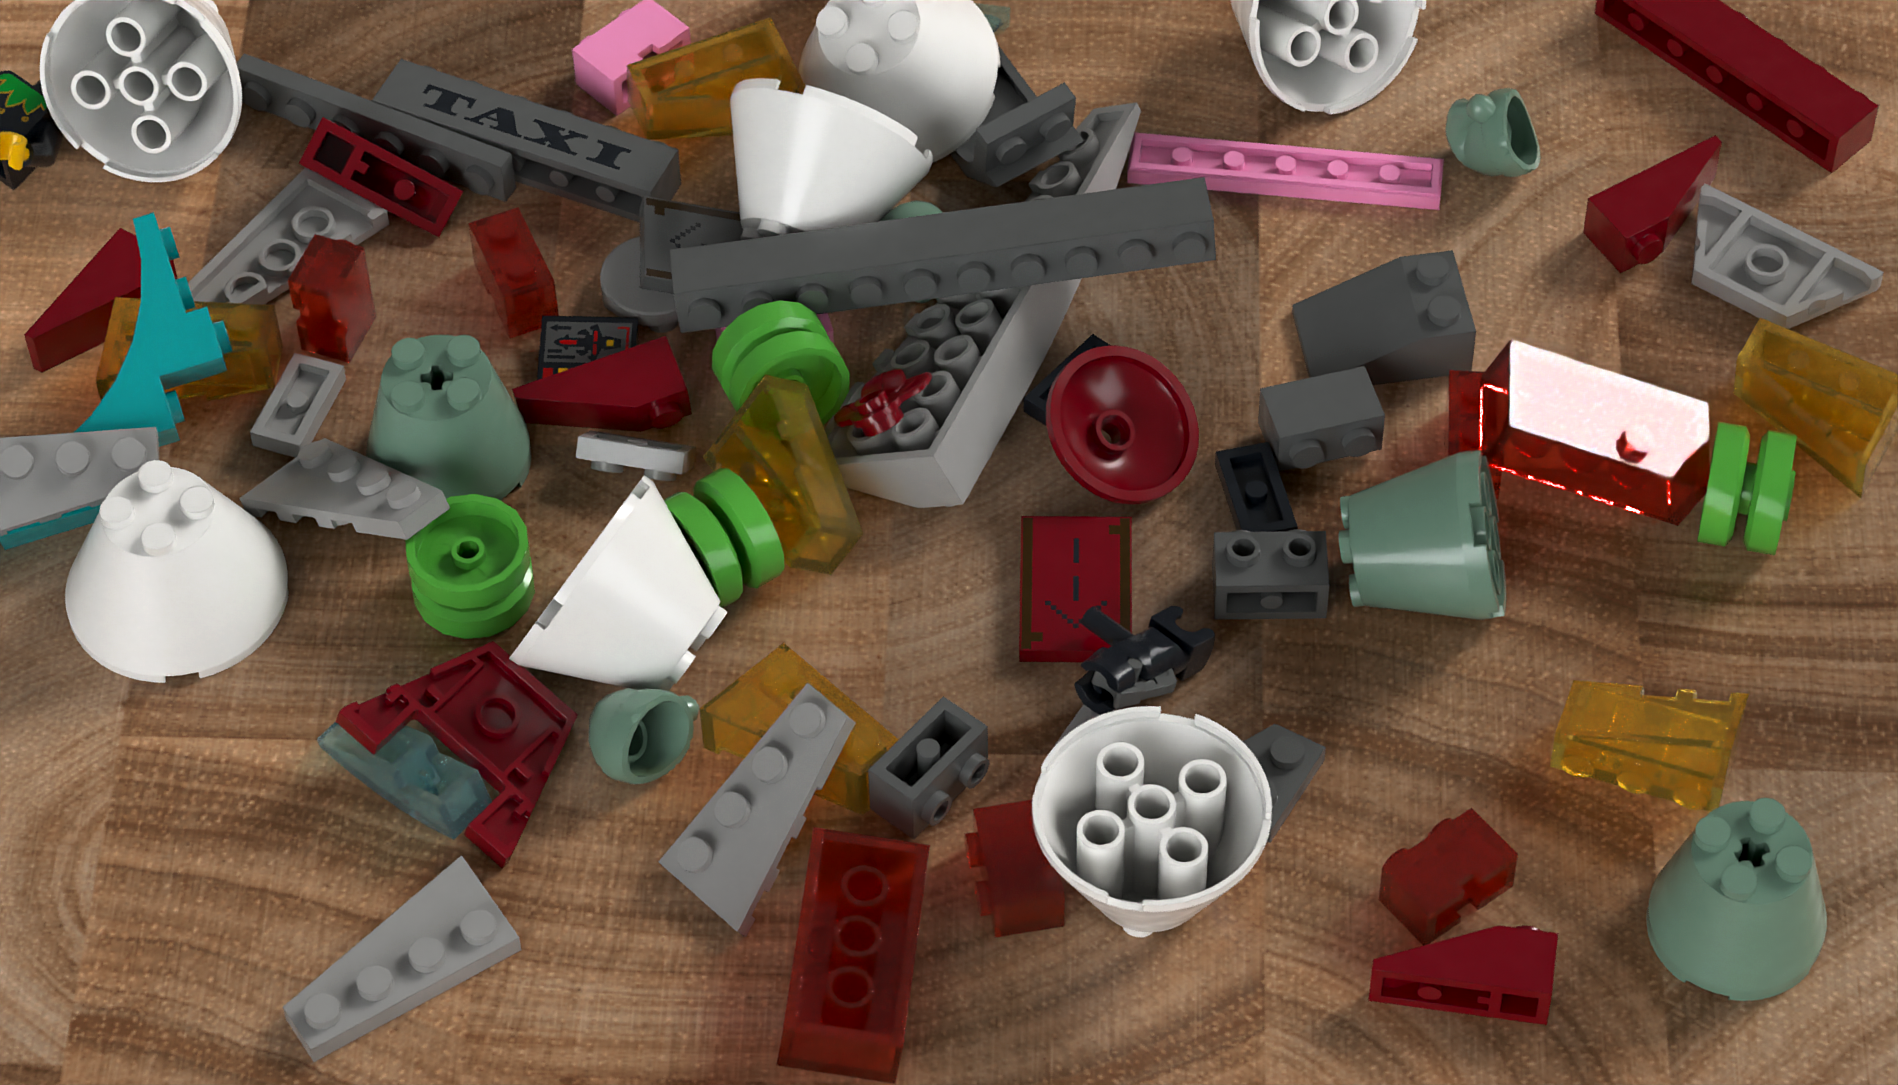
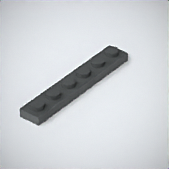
M245 53L237 62L242 88V103L247 104L254 110L266 111L290 120L299 127H308L314 130L317 129L322 117L435 177L467 187L479 195H488L506 202L516 189L512 153Z

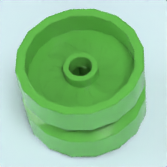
M779 300L757 305L737 316L721 333L712 352V370L748 432L762 440L782 442L803 437L822 427L840 410L849 392L850 372L844 360L830 340L816 313L798 302Z
M1718 422L1697 542L1725 547L1732 540L1737 514L1747 515L1743 542L1747 551L1770 555L1776 554L1782 522L1788 519L1796 471L1792 470L1797 438L1795 434L1768 430L1761 437L1756 463L1747 462L1750 434L1747 427Z
M719 468L696 481L693 487V496L687 492H677L664 499L721 601L720 607L724 608L738 600L743 593V584L749 588H759L780 576L785 568L783 549L767 511L751 488L740 476L730 469Z
M478 494L451 496L446 498L450 507L449 510L411 538L405 540L406 559L412 582L414 603L424 621L442 634L463 639L490 637L512 627L528 611L535 594L527 527L515 509L497 498Z

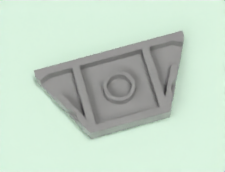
M1704 184L1701 187L1691 284L1784 331L1873 293L1881 286L1883 271L1712 186Z

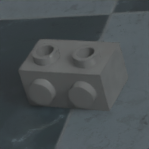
M1365 366L1260 388L1258 424L1265 442L1270 444L1279 472L1294 468H1309L1318 463L1349 456L1360 457L1369 452L1382 449L1385 414Z
M1294 529L1286 532H1250L1247 530L1214 532L1212 575L1215 620L1327 618L1329 571L1326 531Z
M943 696L868 770L870 809L912 839H915L929 824L935 826L940 823L949 812L952 801L966 787L972 789L977 786L988 771L990 764L988 760V726Z

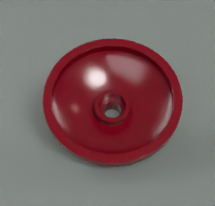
M1125 346L1096 347L1072 359L1061 369L1051 385L1046 403V425L1051 445L1066 471L1075 481L1091 493L1115 503L1129 505L1144 504L1167 495L1178 487L1189 474L1195 462L1199 446V427L1196 412L1187 391L1178 378L1154 357ZM1101 431L1106 432L1110 436L1111 444L1106 441Z

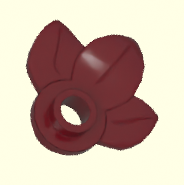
M901 369L883 372L869 380L862 387L861 398L843 406L835 414L834 421L840 428L853 425L855 428H861L866 437L881 434L903 419L904 413L900 405L910 397L920 393L929 384L932 375L930 372H925L907 379Z

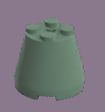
M430 335L418 339L404 338L396 342L391 350L392 355L382 371L367 440L366 457L442 490L445 498L478 494L501 500L516 486L521 488L531 466L532 454L528 428L523 416L488 357L480 349V344L476 338L470 335Z
M1481 450L1458 452L1352 495L1340 497L1342 522L1347 530H1339V547L1343 564L1352 563L1355 574H1349V589L1353 607L1370 606L1477 620L1505 616L1506 579L1504 561L1500 560L1501 548L1497 523H1499L1498 508L1489 464L1486 456H1481Z
M1760 798L1756 801L1732 802L1716 808L1699 820L1696 828L1659 872L1649 897L1646 915L1647 931L1651 945L1658 958L1676 978L1683 983L1689 981L1707 991L1729 996V1000L1753 1001L1781 994L1793 988L1809 974L1810 968L1817 960L1824 943L1827 929L1826 907L1810 840L1803 827L1786 813L1785 808L1780 802L1771 798Z

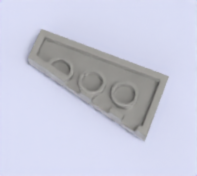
M305 167L188 282L196 308L186 310V313L207 307L212 323L223 320L225 328L230 327L388 226L387 210Z
M147 427L0 438V537L7 535V531L36 522L42 524L61 518V514L86 506L96 507L101 505L110 491L120 481L138 472L139 468L146 462L159 460L157 428Z
M326 438L304 446L299 451L298 457L239 498L245 511L254 517L261 518L268 511L276 512L280 521L297 523L303 516L314 517L319 527L335 529L339 525L352 523L356 532L405 540L411 538L450 509L442 490Z
M807 683L658 862L732 928L746 937L755 920L751 916L763 892L770 891L780 872L776 867L791 837L796 839L807 819L803 814L815 790L823 788L856 722Z
M461 855L284 1005L283 1010L286 1021L313 1062L521 951L520 938Z

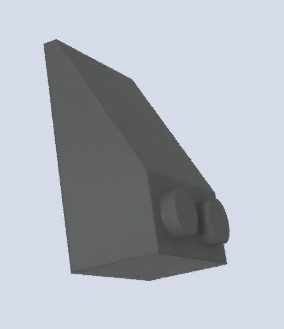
M1453 250L1396 258L1292 305V314L1309 378L1365 366L1372 385L1472 372L1476 329Z

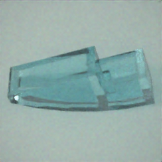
M336 721L317 738L320 747L370 789L411 817L453 840L492 802L477 769L439 753L430 735L407 725L375 755L371 754L338 725Z

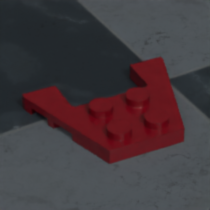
M492 641L431 668L429 674L402 686L396 683L387 687L384 694L361 704H358L356 701L344 706L338 713L336 723L373 755L410 721L416 720L500 793L468 824L464 835L503 869L508 864L578 714L523 666H519L510 660V655Z

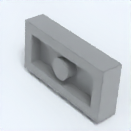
M294 353L250 431L252 445L295 458L298 457L299 451L304 446L312 443L346 381L344 366Z
M590 430L578 436L575 458L592 460L591 469L621 473L624 470V466L643 468L644 475L649 479L676 481L677 474L682 475L694 468L696 447Z

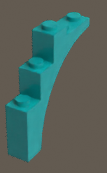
M153 212L133 218L141 256V303L133 341L115 382L92 415L73 433L156 427L159 447L180 441L175 424L185 421L176 390L166 393L164 390L226 372L227 368L223 354L233 350L223 320L212 323L207 307L186 313V310L196 307L186 276L175 279L170 260L180 258L170 226L159 229ZM100 505L96 507L86 506L61 514L62 517L42 524L36 522L7 531V535L0 537V543L4 550L92 524L99 513Z

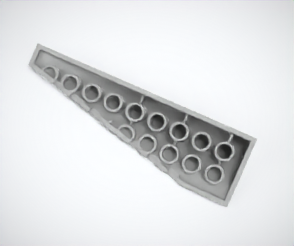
M1137 102L1094 108L1076 128L1084 142L1059 154L1060 161L1037 173L1028 184L1032 193L1025 202L1116 189L1141 113ZM1081 279L935 298L937 303L934 306L923 310L920 314L916 313L905 325L904 329L908 337L895 352L892 349H885L872 363L877 371L872 378L894 369H901L907 379L930 372L932 379L920 393L910 397L900 405L904 413L903 419L881 434L866 437L861 428H855L853 425L840 428L834 421L833 416L801 468L805 475L916 508L963 505L1042 364ZM856 382L852 386L841 408L861 398V390L865 385L864 383Z

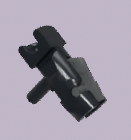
M1093 606L1085 612L1081 624L1111 647L1099 648L1087 660L1081 663V667L1088 672L1075 682V690L1082 703L1099 715L1139 704L1144 699L1172 693L1177 683L1176 677L1183 681L1200 672L1205 667L1214 646V631L1208 628H1203L1196 632L1181 629L1175 620L1181 619L1183 609L1179 606H1170L1151 616L1148 628L1134 635Z

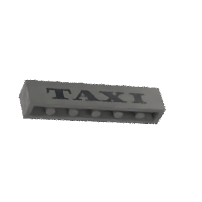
M400 59L372 99L373 102L512 153L516 182L639 222V207L644 196L672 200L681 186L679 152L676 148L660 141H651L621 131L614 126H605L575 116L568 111L556 110L529 101L522 96L510 95L483 86L476 81H467L437 71L430 66H421Z

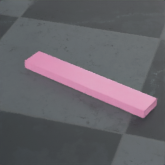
M1134 132L1127 170V183L1150 185L1205 177L1207 190L1439 210L1444 159Z

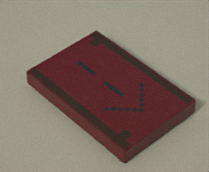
M1021 516L1019 662H1084L1099 648L1111 647L1081 624L1083 615L1093 606L1132 633V517Z

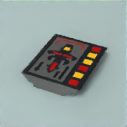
M542 315L537 380L637 346L638 317Z

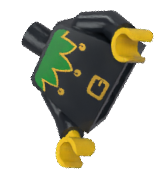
M3 70L0 72V181L15 190L37 167H49L55 163L64 135L49 112L40 80L31 85L11 70Z

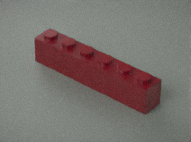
M1596 0L1595 14L1830 173L1836 171L1871 141L1879 105L1722 1Z

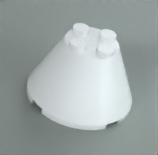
M74 0L58 16L43 42L40 55V82L46 105L53 120L76 149L82 146L92 156L105 163L103 169L113 174L142 182H169L189 177L211 164L226 148L235 133L241 114V81L228 29L218 14L216 4L212 0Z
M830 0L825 8L819 12L816 25L802 52L798 71V93L803 95L806 85L844 96L890 117L918 136L915 147L922 154H924L925 149H929L933 155L932 163L965 143L986 118L995 98L993 91L998 67H1000L998 44L989 22L972 0Z
M1230 0L1255 67L1267 88L1281 101L1304 112L1305 110L1325 112L1327 114L1341 113L1361 106L1374 98L1393 81L1408 61L1418 40L1412 37L1417 23L1419 8L1426 9V0Z
M769 78L743 80L737 83L730 97L740 221L743 228L741 240L879 222L928 174L932 165L933 155L931 151L925 149L924 154H922L915 147L918 136L890 117L844 96L806 85L803 95L778 90L780 81Z
M153 460L146 462L139 468L138 472L120 481L100 505L99 513L72 564L65 588L66 612L71 629L82 648L94 660L115 673L136 680L166 683L165 676H178L197 672L200 678H204L239 663L251 655L271 635L278 625L287 604L289 593L287 586V564L277 539L262 522L197 475L184 469L170 467L164 461Z
M645 475L641 478L510 656V660L519 666L635 690L649 688L669 691L674 683L676 684L696 657L687 649L691 647L697 652L704 641L709 639L726 616L727 611L719 606L721 601L652 480Z
M1158 706L1130 707L1115 710L1090 719L1073 729L1047 755L1041 766V774L1032 797V817L1036 838L1049 863L1058 874L1103 914L1122 926L1126 933L1134 937H1146L1153 932L1169 930L1185 923L1237 884L1258 861L1265 848L1271 826L1272 800L1269 784L1260 763L1251 750L1232 732L1206 717L1195 714L1193 720L1177 715L1161 713V707Z

